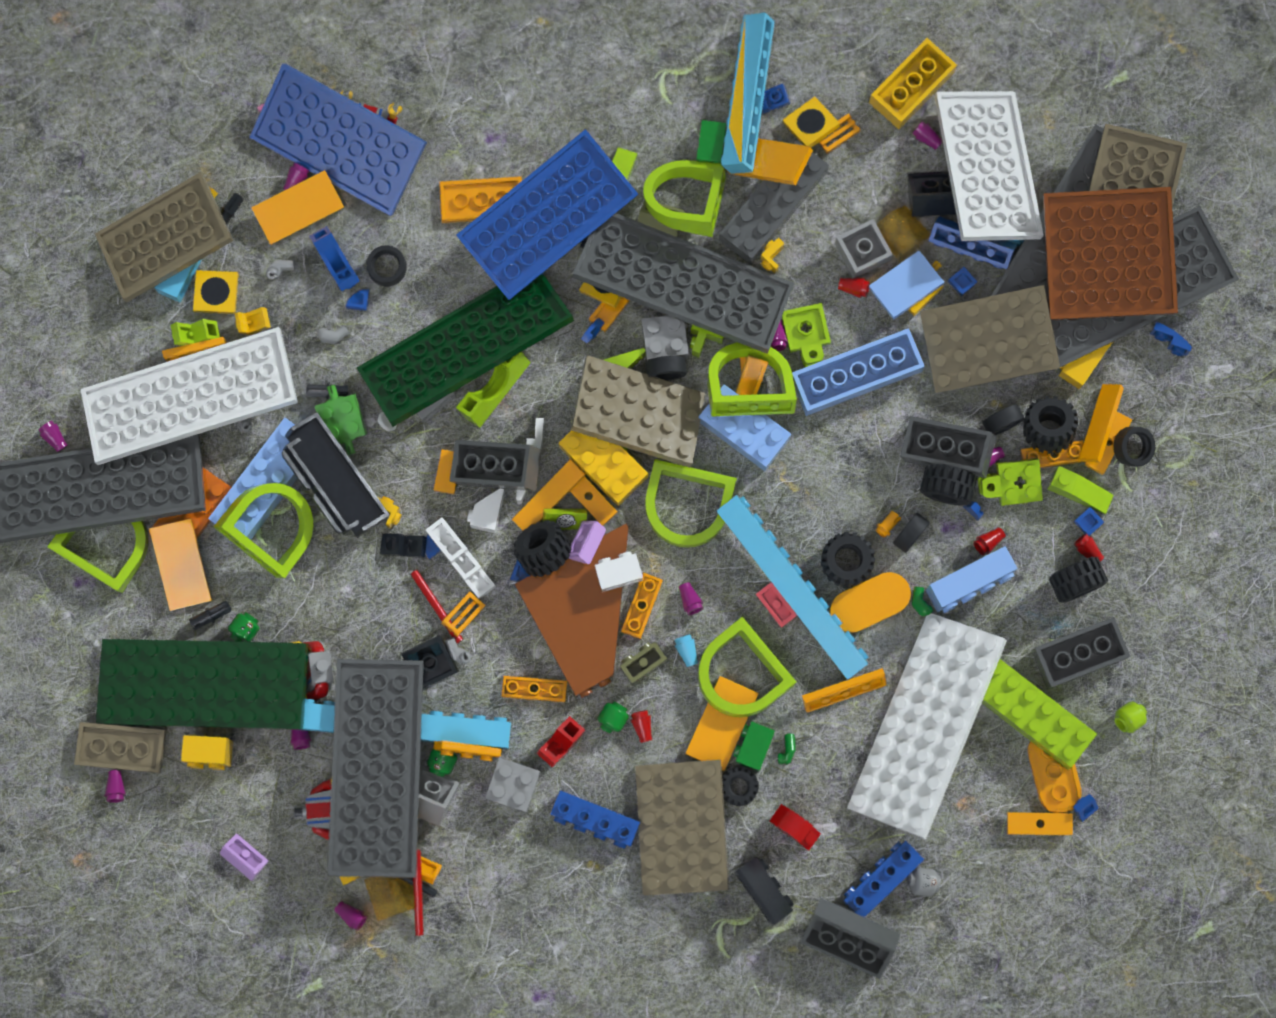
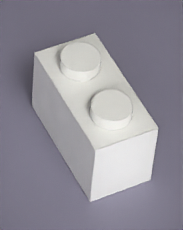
M625 552L619 554L617 559L604 558L598 561L595 569L602 592L643 581L636 553Z

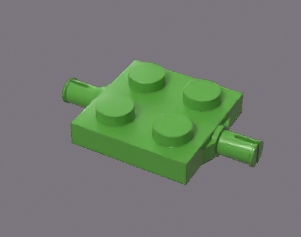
M336 385L328 386L330 399L325 403L316 405L315 410L340 444L344 443L347 455L354 454L356 452L352 441L359 436L367 434L356 394L346 397L338 396Z

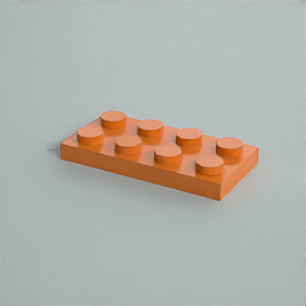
M203 468L206 511L159 518L152 528L191 518L195 535L198 539L210 522L208 518L232 487Z

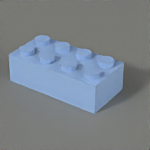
M725 384L720 389L722 396L738 395ZM708 404L699 416L700 424L764 471L767 470L791 437L790 432L767 415L711 417L710 404Z
M1006 546L930 584L925 591L936 612L938 613L943 610L944 613H947L954 609L958 602L962 601L964 604L974 599L977 592L980 591L981 594H984L996 586L995 583L999 582L1001 585L1014 577L1013 573L1018 568Z

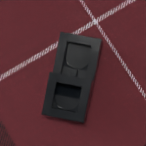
M382 533L380 554L425 558L427 537Z

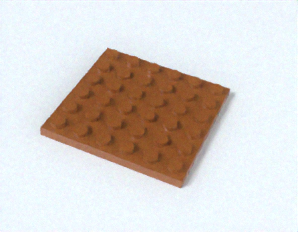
M1171 187L1043 194L1048 304L1051 320L1178 313Z

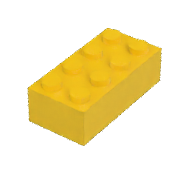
M926 38L871 94L869 103L899 130L955 73L957 64Z
M572 430L558 443L559 447L618 506L648 478V472L622 446Z

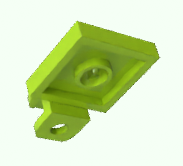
M822 303L785 310L782 314V321L788 340L789 352L800 351L804 367L823 361L824 353L822 346L830 345L831 340ZM804 323L812 328L807 333L800 329Z
M1038 458L996 463L997 473H989L986 478H977L978 492L986 498L999 497L1001 506L1043 501L1040 461ZM1018 477H1021L1022 480H1025L1024 484H1022V487H1018V485L1014 484V481H1017Z

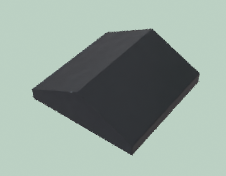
M440 635L401 653L404 660L424 662L423 688L457 673Z

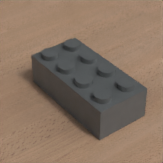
M910 416L900 457L905 462L922 466L928 464L951 465L969 471L976 477L986 478L996 437L989 431Z
M455 440L450 482L461 486L536 491L541 449L526 444Z
M1114 617L1037 646L1031 650L1047 690L1131 657Z
M820 898L800 943L881 979L896 950L901 934Z

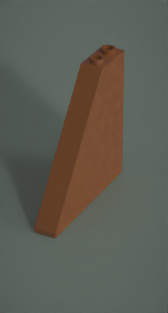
M627 523L603 536L590 564L567 559L563 566H560L557 571H553L549 575L546 574L543 577H533L530 575L515 584L576 697L581 696V698L590 695L593 693V688L598 685L602 688L612 682L610 679L614 677L623 587L602 592L595 565L604 558L617 559L619 554L627 551L629 531Z

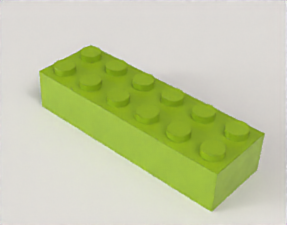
M999 659L982 704L1069 770L1096 737L1097 733Z

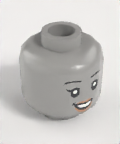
M916 867L907 877V886L910 887L914 895L931 897L940 889L941 879L934 869Z

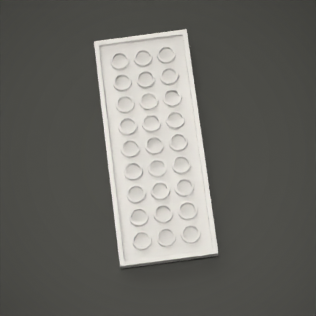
M279 327L81 389L94 461L97 465L298 403L282 332Z
M932 613L926 616L847 808L849 810L923 839L927 838L1007 642L1005 638Z

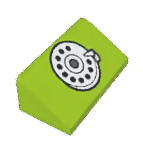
M543 509V522L545 520L554 521L561 530H578L582 521L587 520L586 509Z

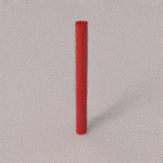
M418 570L413 571L410 575L440 620L443 621L448 615ZM445 626L451 637L455 638L456 644L464 640L461 635L456 637L452 631H449L448 627Z
M417 850L416 878H413L415 935L422 936L424 935L421 850Z

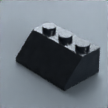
M948 171L907 173L909 207L912 217L956 214Z
M755 857L734 873L769 924L774 926L793 912L791 907L794 904L787 894L783 896L779 891L781 885L775 877L770 878L766 872L769 868L762 858L758 860Z

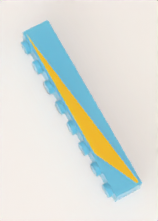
M766 13L744 15L743 23L741 24L738 57L735 63V77L732 82L733 91L730 99L729 117L727 118V132L724 137V152L721 157L722 166L731 174L753 172L775 23Z

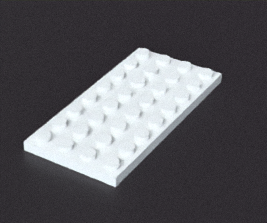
M1015 91L936 92L934 96L961 241L1042 239L1044 234Z

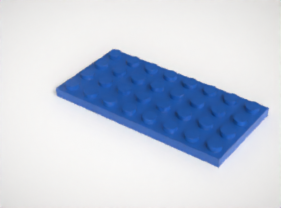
M286 63L282 64L250 135L251 139L314 174L325 170L332 184L389 216L394 214L427 144L423 139Z
M585 129L456 234V236L507 299L511 300L639 194Z

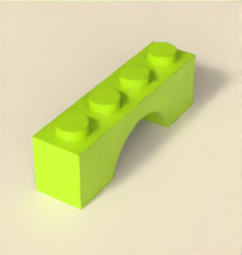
M520 352L496 366L488 383L476 392L468 391L456 409L465 419L481 428L531 362Z

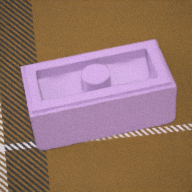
M582 521L571 544L572 550L569 553L570 557L568 559L590 564L606 532L605 527L598 521Z
M237 833L220 851L222 857L251 881L268 863L264 856Z

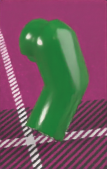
M915 586L911 603L912 607L921 616L930 615L933 609L923 600L925 588Z
M792 733L784 735L785 753H779L777 756L778 764L780 765L790 764L795 754V735Z

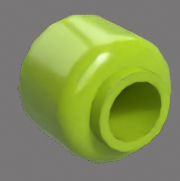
M1133 701L1128 702L1115 712V724L1122 732L1134 733L1146 724L1147 711L1141 704Z

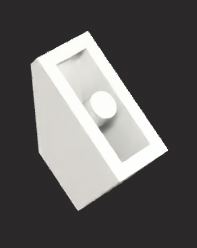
M498 489L477 502L473 510H469L467 522H470L471 528L496 533L505 496L504 489Z

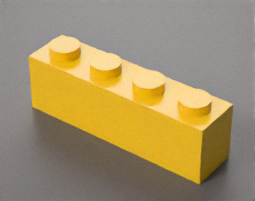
M1112 343L1061 367L1062 371L1059 376L1080 390Z

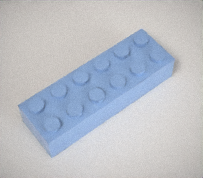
M908 328L792 372L795 391L805 415L808 416L921 373L925 366Z
M287 418L282 420L208 519L212 523L216 524L237 497L253 486L266 483H280L291 487L297 477L281 455L283 448L289 444L285 434L290 427L295 425ZM275 493L259 496L251 502L234 527L251 540L282 500L283 496Z

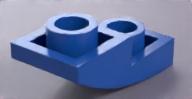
M783 83L765 90L761 114L791 104Z
M1159 322L1152 326L1150 334L1154 335V338L1159 341H1169L1167 349L1171 350L1172 354L1187 356L1190 353L1191 345L1176 331Z

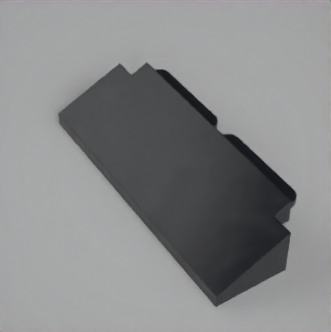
M317 412L290 427L285 434L289 444L283 448L281 455L303 487L313 491V501L336 533H343L345 535L352 530L355 536L359 538L390 516Z

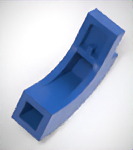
M326 226L311 234L309 237L339 289L343 291L353 288L360 280L329 228Z

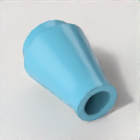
M688 634L675 639L676 645L674 646L685 662L686 667L697 664L694 638L692 639L691 635Z

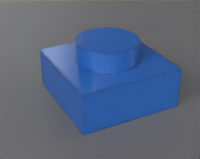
M965 267L948 280V283L961 297L978 282Z
M1089 507L1074 523L1084 534L1090 536L1104 521Z
M1090 793L1080 798L1073 806L1077 817L1082 822L1099 809L1095 798Z

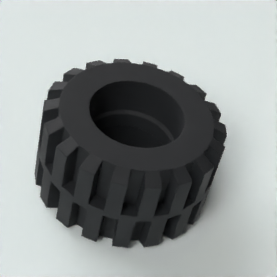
M1044 396L1043 400L1041 398L1036 399V403L1032 402L1025 414L1023 434L1026 437V442L1028 444L1032 443L1031 447L1033 449L1039 448L1041 453L1044 451H1048V454H1052L1053 451L1060 453L1062 448L1066 450L1069 448V444L1072 445L1076 436L1078 426L1076 409L1072 410L1073 405L1071 403L1066 404L1065 399L1058 400L1057 396H1053V398ZM1043 421H1054L1061 427L1058 429H1047L1040 423Z
M928 464L925 467L920 492L938 502L958 506L969 505L972 501L977 477L969 471L955 466Z
M549 520L539 521L536 524L530 525L518 535L517 540L513 544L515 557L526 573L533 577H543L546 574L549 575L553 571H557L560 566L566 563L565 561L570 557L569 553L572 550L571 543L559 525Z
M844 532L841 535H835L825 545L821 555V566L823 567L824 575H827V579L830 582L831 580L835 582L834 585H842L843 588H848V586L854 587L857 584L863 583L871 574L875 564V552L871 548L872 544L869 541L867 542L864 536L860 537L855 532L852 534ZM842 549L854 550L860 557L859 567L854 571L842 570L835 560L838 551Z
M1089 557L1073 563L1049 577L1059 602H1068L1103 587L1108 582L1098 557Z

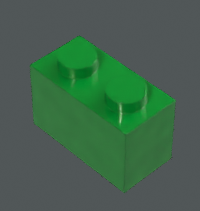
M702 120L696 161L721 163V157L724 152V137L727 132L726 123Z
M752 721L750 726L745 724L741 737H744L742 746L737 745L733 757L737 758L735 763L759 772L775 730Z

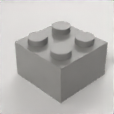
M874 219L837 236L835 240V246L853 278H858L890 262L893 255Z
M669 315L642 319L646 361L662 356H681L688 360L689 352L684 321Z
M499 758L485 799L528 813L541 772Z

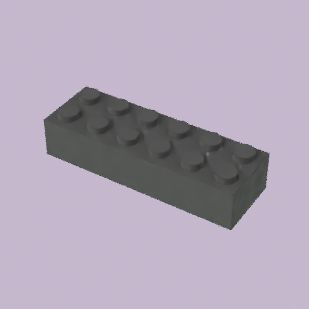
M796 140L795 143H794V144H797V145H802V144H801L800 142H798L797 140ZM812 152L796 185L763 180L719 233V241L748 264L752 265L762 253L767 243L776 236L827 174L829 165Z

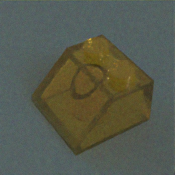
M906 205L892 211L876 224L889 249L900 262L926 242L931 235L916 217H912L911 211Z
M370 877L364 879L378 921H383L414 909V890L412 885L400 878Z

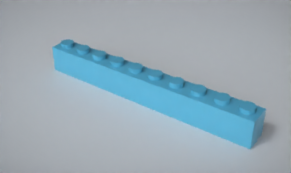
M736 495L719 508L717 513L848 680L868 665L866 660L869 658L862 648L857 649L853 644L856 641L849 631H843L840 627L843 623L837 615L829 613L827 602L822 597L818 599L814 594L816 588L809 580L805 582L800 576L803 574L802 570L796 563L793 565L787 559L790 555L783 546L779 548L774 541L777 538L770 530L766 532L761 526L764 523L757 513L754 515L748 509L751 505L745 497L742 496L740 498Z
M305 699L303 730L334 733L335 702L323 701V704H314L315 700ZM430 711V714H422L421 741H449L508 749L511 722H507V718L494 717L493 721L485 720L486 716L473 715L472 719L464 718V714L460 713L443 716V712Z

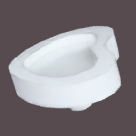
M383 411L379 414L378 423L384 430L392 431L396 429L397 425L392 427Z

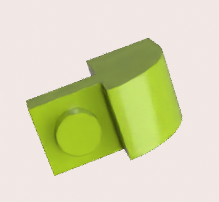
M201 319L192 324L175 322L170 325L174 345L184 346L220 337L217 321Z
M692 325L691 334L697 335V337H692L689 348L692 349L693 356L700 358L706 339L722 344L724 337Z

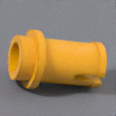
M890 511L881 524L878 523L876 525L875 531L883 538L889 536L890 531L901 521V517H898L899 515L896 512Z

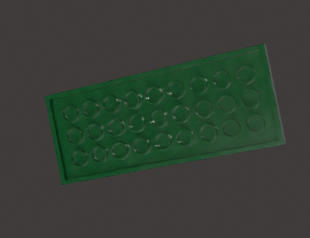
M542 273L511 300H508L498 286H495L358 366L357 370L390 424L394 427L575 320Z
M102 639L96 724L303 730L309 644Z

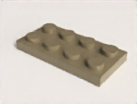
M80 722L74 765L161 773L166 731Z

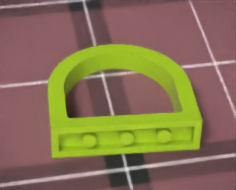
M679 160L661 165L652 171L645 180L643 187L645 205L649 213L667 227L713 237L726 182V170L721 163ZM674 178H691L712 183L704 215L675 212L661 206L654 198L656 189L665 181Z
M737 342L725 346L714 355L709 365L707 379L711 417L795 413L797 397L792 371L787 360L778 351L770 347L766 354ZM750 355L768 361V364L779 376L782 394L722 396L718 374L729 361Z
M654 459L645 501L646 516L653 531L662 540L678 547H696L711 541L725 525L724 520L719 514L709 528L695 535H680L670 531L662 524L655 508V499L661 475L724 489L720 508L732 499L737 478Z
M266 483L253 486L239 495L214 525V528L274 577L285 578L310 543L313 533V516L306 499L297 490L280 483ZM267 493L279 494L288 499L295 507L299 518L297 536L278 562L234 527L251 502Z
M143 521L131 523L136 536L135 548L116 578L66 547L76 531L56 534L47 547L111 588L123 593L145 559L148 550V532Z
M743 617L738 619L708 645L698 667V683L706 701L717 711L733 717H749L759 714L790 691L796 684L795 679ZM737 636H741L780 683L758 701L743 705L733 704L722 699L713 689L709 679L711 659L721 648Z

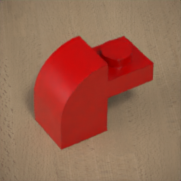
M569 716L556 729L553 736L539 749L537 755L553 768L574 747L585 732V729Z
M783 804L779 806L769 820L781 832L794 839L808 851L821 835L811 823Z

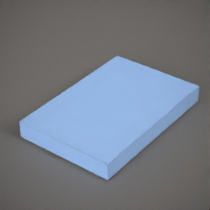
M917 251L869 285V289L894 320L944 285V281L923 254Z

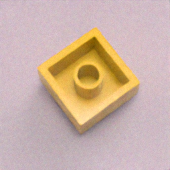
M183 735L181 761L187 763V767L204 769V765H207L212 770H225V767H231L232 740L221 737Z

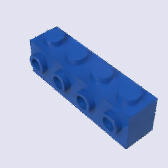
M938 217L935 221L929 238V242L938 247L952 249L955 253L971 256L977 261L988 262L1000 269H1007L1017 247V244L1007 240L961 241L958 223L942 217Z
M561 790L550 814L554 816L553 821L563 825L569 822L574 824L573 829L583 833L589 830L594 832L593 837L603 841L609 838L614 840L613 845L623 849L626 846L631 847L640 824L639 821Z
M898 841L890 849L892 853L887 858L882 856L874 864L877 868L872 873L867 871L859 879L861 883L856 888L851 886L843 894L846 897L843 902L852 912L866 917L924 860L923 857L907 841L903 843Z

